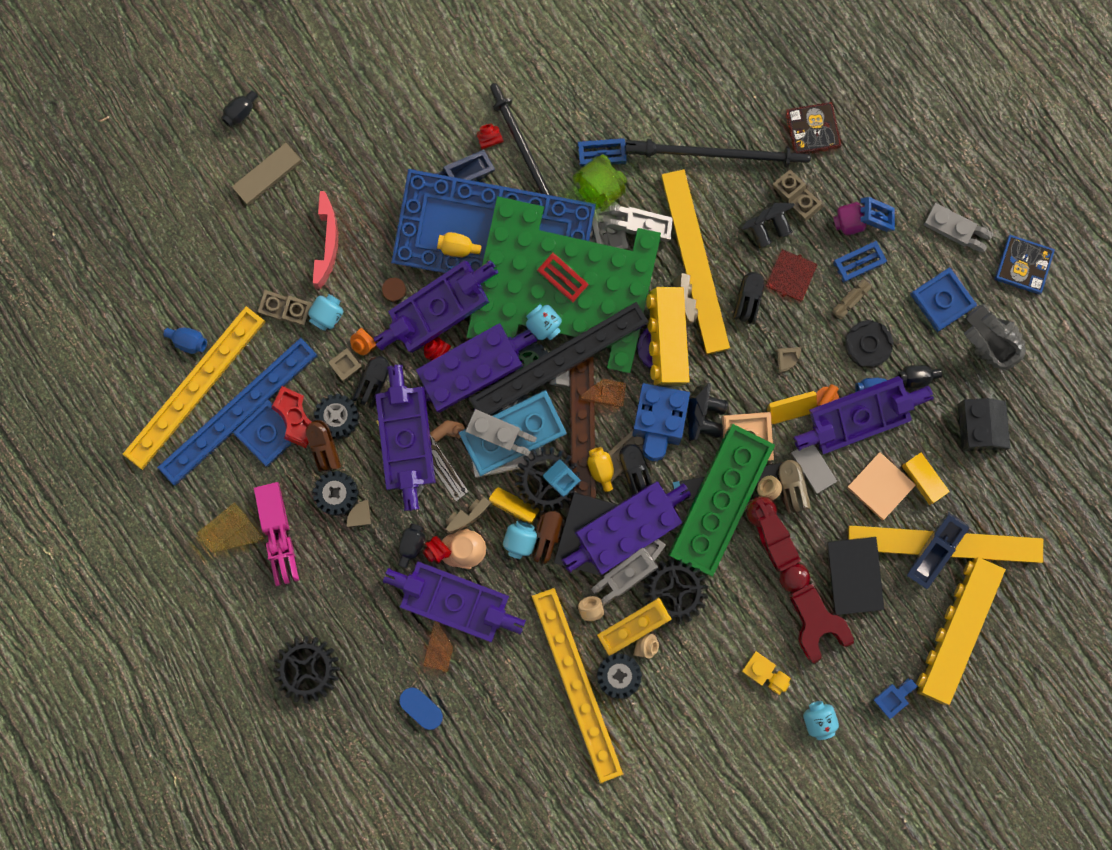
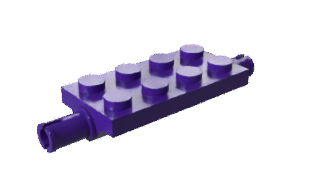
M464 260L389 310L392 323L389 325L390 328L373 338L375 342L379 341L376 343L377 347L380 350H384L385 347L396 340H401L408 352L413 353L488 304L489 300L482 289V283L498 274V270H494L496 267L494 263L489 260L473 272L469 262Z
M499 323L416 369L425 389L426 402L431 401L436 411L440 413L523 367L518 356L519 351L537 342V338L529 329L513 338L508 337L503 326Z
M403 365L388 366L390 388L385 393L375 394L386 490H402L404 511L419 510L417 488L422 485L436 483L424 387L407 388L404 385Z
M897 376L810 409L814 426L813 430L794 436L795 446L798 451H801L818 443L821 453L826 454L912 421L910 412L914 410L915 406L934 400V397L931 396L933 395L932 390L929 386H925L911 393L906 392L903 380Z
M655 481L577 530L575 534L581 544L579 550L562 559L563 565H568L565 567L567 571L571 573L584 563L591 562L596 567L598 573L602 575L641 548L646 547L682 524L674 506L691 496L690 491H685L688 489L687 486L682 483L665 494L659 482Z
M417 562L412 575L409 574V576L390 568L386 571L387 575L395 579L384 576L383 583L403 590L404 597L400 605L402 609L491 643L496 630L500 627L518 633V635L522 633L523 628L517 627L514 624L524 627L526 620L509 615L504 610L509 599L508 595L421 562Z

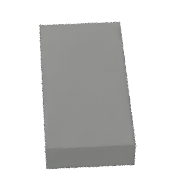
M815 445L804 448L801 451L796 449L790 453L794 461L801 465L804 477L815 494L837 482Z

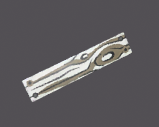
M430 435L434 470L455 501H457L468 490Z

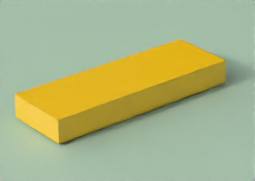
M660 598L597 636L607 654L611 656L672 619Z

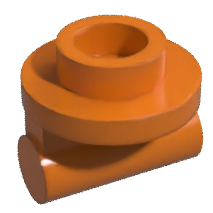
M360 328L350 338L352 349L360 355H366L371 350L373 351L377 348V342L363 328Z
M830 384L829 387L819 389L816 393L817 406L839 399L837 393L839 388Z

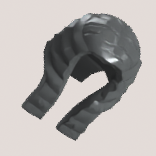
M985 304L975 308L965 318L972 327L964 332V335L975 346V354L979 355L980 359L985 360L986 364H992L993 368L1008 370L1024 358L1026 341L1022 339L1023 334L1019 332V328L1015 326L1014 322L997 318Z

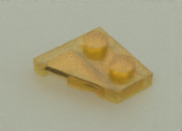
M235 502L196 533L212 553L261 542L265 539Z

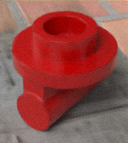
M493 124L481 126L479 128L480 131L476 134L481 150L503 143L499 127L493 126Z
M435 338L425 344L424 356L432 361L447 353L451 346L440 338Z
M438 536L433 537L430 542L424 544L425 550H423V553L430 563L434 561L436 564H439L442 559L448 558L451 555V550Z

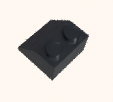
M980 398L964 399L957 404L962 451L1011 448L1006 401Z

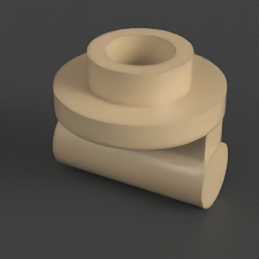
M648 633L636 640L633 655L652 658L659 648L656 636Z

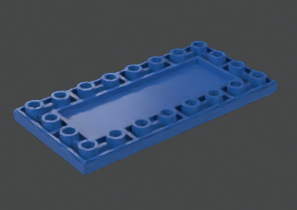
M408 169L391 263L446 273L465 260L469 262L474 272L483 264L497 196L544 206L539 230L585 241L590 239L596 204ZM452 232L467 236L472 244L481 245L480 255L470 253L463 258L444 255L440 249H437L439 235L444 236L446 233Z

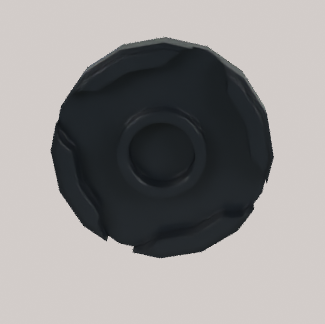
M865 320L857 323L850 329L846 336L845 349L847 355L854 363L861 367L872 368L880 366L889 358L894 341L891 332L885 325L873 322L872 320Z

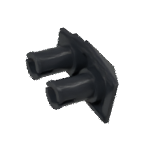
M769 203L765 208L757 211L753 217L745 220L738 229H751L758 245L757 247H765L772 243L764 226L766 220H772L778 238H783L793 233L784 213L793 208L795 204Z
M711 383L697 386L689 398V441L697 440L700 433L720 438L722 435V423L705 419L707 410L724 415L728 407L727 400L710 396Z

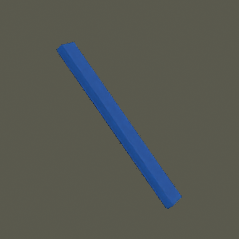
M302 338L297 340L157 468L174 486L177 485L232 435L267 399L270 400L275 396L282 386H286L318 355Z

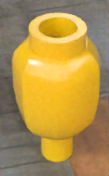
M448 232L444 236L439 235L437 249H440L444 255L463 258L470 253L480 255L481 245L472 244L467 236Z
M602 447L594 448L589 451L590 456L587 460L590 473L595 481L602 484L604 492L611 491L613 489L611 479L614 475L611 457L609 453L603 451Z

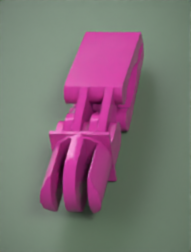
M275 482L255 487L254 492L262 532L266 536L268 535L269 542H266V548L275 586L281 585L277 563L280 565L285 584L291 583L287 561L290 563L294 581H300L292 540L286 534V531L290 530L280 484Z

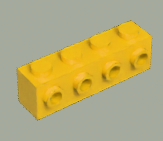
M656 287L649 292L646 298L647 308L650 309L648 331L651 332L649 353L653 360L650 370L651 379L654 380L655 386H683L690 382L684 287Z

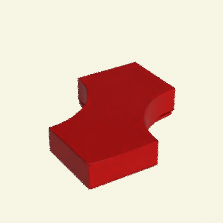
M282 386L271 409L276 411L284 420L286 426L284 439L307 448L309 443L306 436V428L312 421L307 418L303 411L302 402L304 396Z

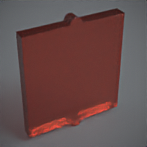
M782 249L766 287L781 293L783 297L788 296L802 302L818 264L802 258L801 254L797 256Z

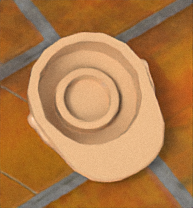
M468 528L449 534L442 540L451 550V555L448 558L442 559L449 566L471 569L482 562L486 555L485 540L481 535Z

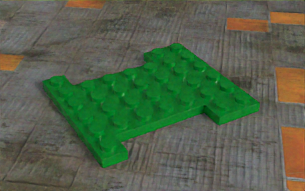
M497 196L482 266L490 260L496 266L494 270L497 269L498 274L482 283V289L489 303L472 313L467 338H474L499 323L503 326L508 337L513 338L517 334L518 325L526 326L528 320L526 316L539 304L542 306L550 305L562 319L558 327L561 330L559 333L573 337L582 334L637 302L644 313L661 233L637 228L632 251L539 230L544 206ZM552 253L557 255L589 284L573 303L537 272L538 268ZM554 260L550 262L577 288L582 286ZM546 267L544 269V271H546L572 296L574 295L575 292L568 285H566L559 277H557L549 268ZM640 329L611 345L607 363L608 369L631 373Z

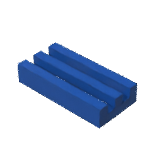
M625 138L578 142L580 167L626 164L627 162ZM617 146H620V148H621V149H616V150H598V151H589V152H584V150H583V149H590V148L617 147ZM616 155H621V157L584 159V158H589V157H603V156H616Z
M871 197L861 198V203L865 205V207H861V213L865 214V216L861 217V222L885 232L895 231L894 207ZM871 208H874L881 212H876L874 210H871Z
M875 241L834 260L833 264L837 267L839 275L841 274L842 281L845 283L886 264L887 260L879 244ZM872 249L875 250V253L870 254L845 267H843L842 263L851 260L863 253H866ZM879 257L880 260L847 275V271Z

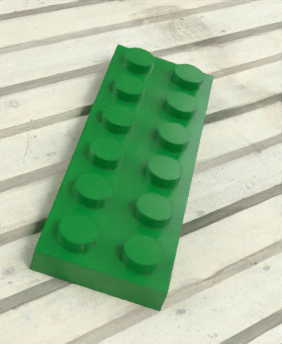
M730 424L669 551V556L679 561L682 559V562L685 564L691 562V567L699 568L700 571L713 577L775 444L735 424Z

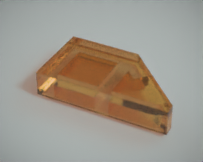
M602 379L580 395L579 400L621 408L624 405L626 383Z
M434 621L423 666L448 672L453 646L440 624Z

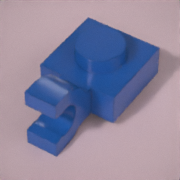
M907 678L897 689L893 684H890L873 701L891 719L909 704L904 697L918 686L912 679Z

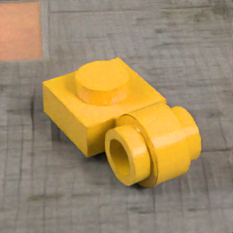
M757 651L754 652L741 671L761 686L768 680L770 683L768 688L778 695L782 692L785 693L790 686L789 681L791 678L781 671L773 674L772 671L776 665Z

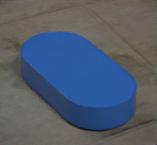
M408 688L402 692L400 705L423 728L429 730L440 726L443 720L441 709L417 688Z

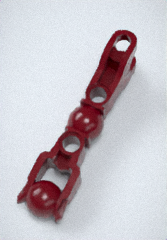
M762 496L752 499L746 510L748 520L756 526L763 548L776 571L780 572L779 580L781 586L790 592L788 595L802 623L798 634V643L807 660L812 664L821 660L822 655L818 642L824 633H832L842 646L849 647L853 645L854 638L847 622L843 618L832 615L827 611L813 583H810L809 571L804 565L799 563L801 562L799 554L790 538L788 530L777 516V508L774 502Z

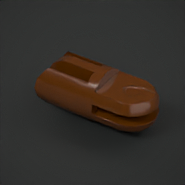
M322 420L312 421L306 428V436L318 472L341 468L340 459L327 423Z
M550 511L544 513L539 519L536 529L537 542L533 553V560L537 563L541 555V563H548L554 543H558L563 525V518L558 512Z

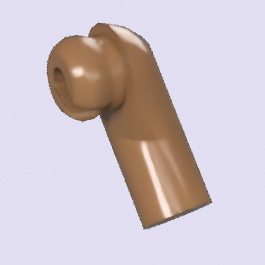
M446 420L432 430L430 435L436 443L446 435L461 438L458 432L464 430L465 426L460 422Z

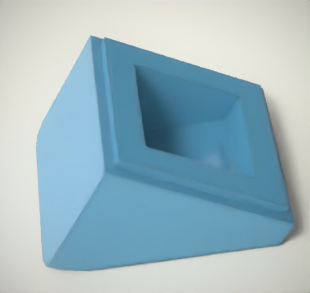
M560 459L543 475L549 484L563 497L581 481Z

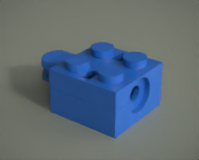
M642 383L632 436L644 439L643 455L646 459L659 461L665 456L668 443L680 444L690 392Z

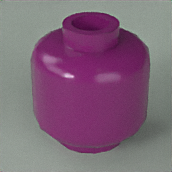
M854 202L838 207V216L833 217L836 229H841L846 236L865 231L867 225L861 222V217L865 216L864 213H861V207H865V205L861 206L860 203Z

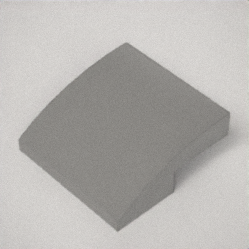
M609 206L595 210L589 241L631 250L626 232H623V230H613L606 226L608 219L624 221L623 217L608 214Z

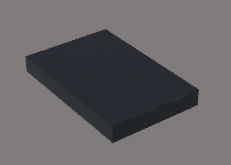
M574 492L554 563L563 565L562 559L579 550L581 544L575 534L577 530L619 504ZM586 562L576 568L577 570L601 576L591 562Z
M877 537L827 541L834 614L842 615L884 610Z

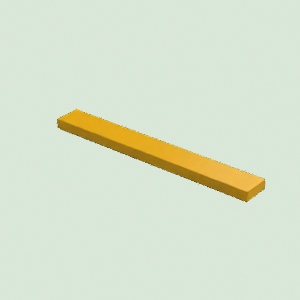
M685 170L662 174L661 179L670 214L673 218L672 222L685 274L690 275L689 284H692L691 297L696 299L695 308L698 309L697 321L705 353L708 355L729 350L730 346Z
M245 306L124 451L123 455L143 470L265 324V321Z
M848 526V539L875 536L877 537L878 553L919 555L934 531ZM966 533L951 556L952 558L974 559L980 557L984 560L1043 563V538Z
M552 588L533 595L534 605L598 780L602 783L621 776L623 772L556 590Z

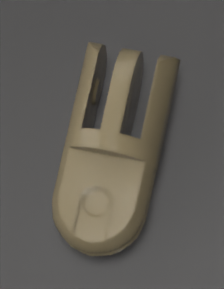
M794 460L784 461L779 467V478L782 484L787 513H793L794 509L796 512H800L803 510V506L806 510L811 509L801 465Z

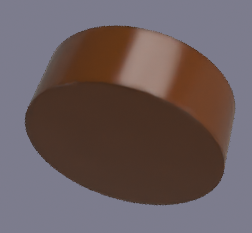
M389 278L383 283L382 293L386 300L396 303L405 297L406 287L401 279Z

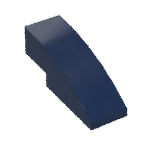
M482 150L444 166L442 171L436 174L478 182L494 172L495 168L485 150Z
M947 512L919 553L907 576L928 589L955 552L956 546L969 530V525L950 512Z

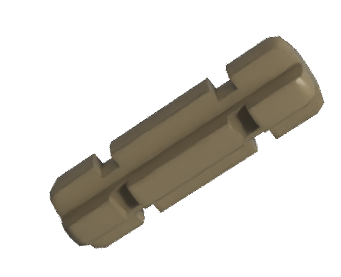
M862 279L842 299L841 304H838L832 310V313L838 319H842L863 295L871 289V285Z

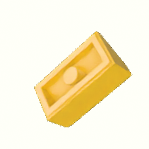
M812 391L770 403L766 409L767 412H771V424L809 415V410L817 407V394Z
M922 452L902 465L904 471L912 482L916 484L915 486L929 505L950 492Z
M499 487L489 497L492 505L531 525L539 512L537 507L532 509L530 503L525 504L522 499Z

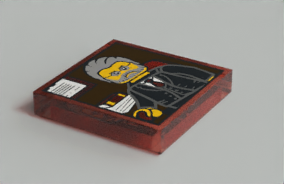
M832 102L786 110L785 113L794 153L810 154L841 148L842 145Z

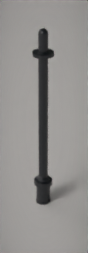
M492 83L490 90L496 101L493 110L501 111L540 193L551 195L509 108L513 103L512 99H505L498 84Z
M626 139L625 155H646V158H651L655 154L781 161L785 168L789 167L790 162L809 163L811 161L809 154L791 153L788 146H786L784 152L662 145L652 142V139H647V141Z

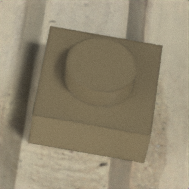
M348 348L328 362L343 383L362 369V366Z

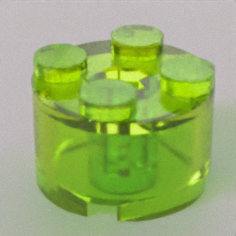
M601 154L599 157L595 156L573 175L574 184L579 183L581 188L578 192L588 203L596 204L595 209L601 207L603 212L625 194L627 178L621 171H616L612 167L606 155Z

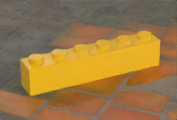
M980 557L967 562L963 574L966 575L964 581L958 584L954 592L956 597L954 605H950L945 613L946 624L944 628L941 627L936 635L935 641L938 642L936 648L931 650L927 656L926 664H928L926 672H922L917 680L918 694L942 705H950L1006 569Z

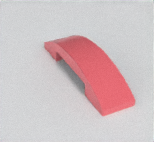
M320 191L318 209L321 221H327L324 260H314L313 285L316 289H321L329 278L338 250L337 220L325 191Z

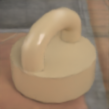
M771 475L762 478L757 486L758 494L772 501L782 491L781 482Z
M586 597L578 604L580 615L586 621H596L604 615L602 601L598 597Z

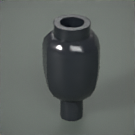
M251 90L246 96L235 97L224 107V115L221 117V120L230 128L233 125L241 124L251 113L252 103L258 98V95Z
M910 365L904 367L902 371H898L897 376L903 380V384L907 388H921L928 386L933 379L942 378L941 369L932 370L926 365Z
M411 523L403 531L398 546V552L401 556L398 566L407 569L410 559H414L419 555L425 541L423 527Z

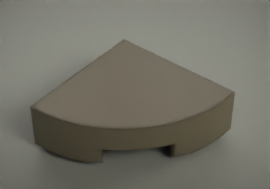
M801 347L780 348L776 350L778 374L787 372L795 366L801 355Z
M369 500L362 501L352 508L347 518V528L372 525Z

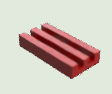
M554 253L537 270L572 303L589 285ZM554 260L582 286L577 288L550 262ZM546 267L549 268L557 277H559L566 285H568L575 292L574 295L572 296L546 271H544V269Z

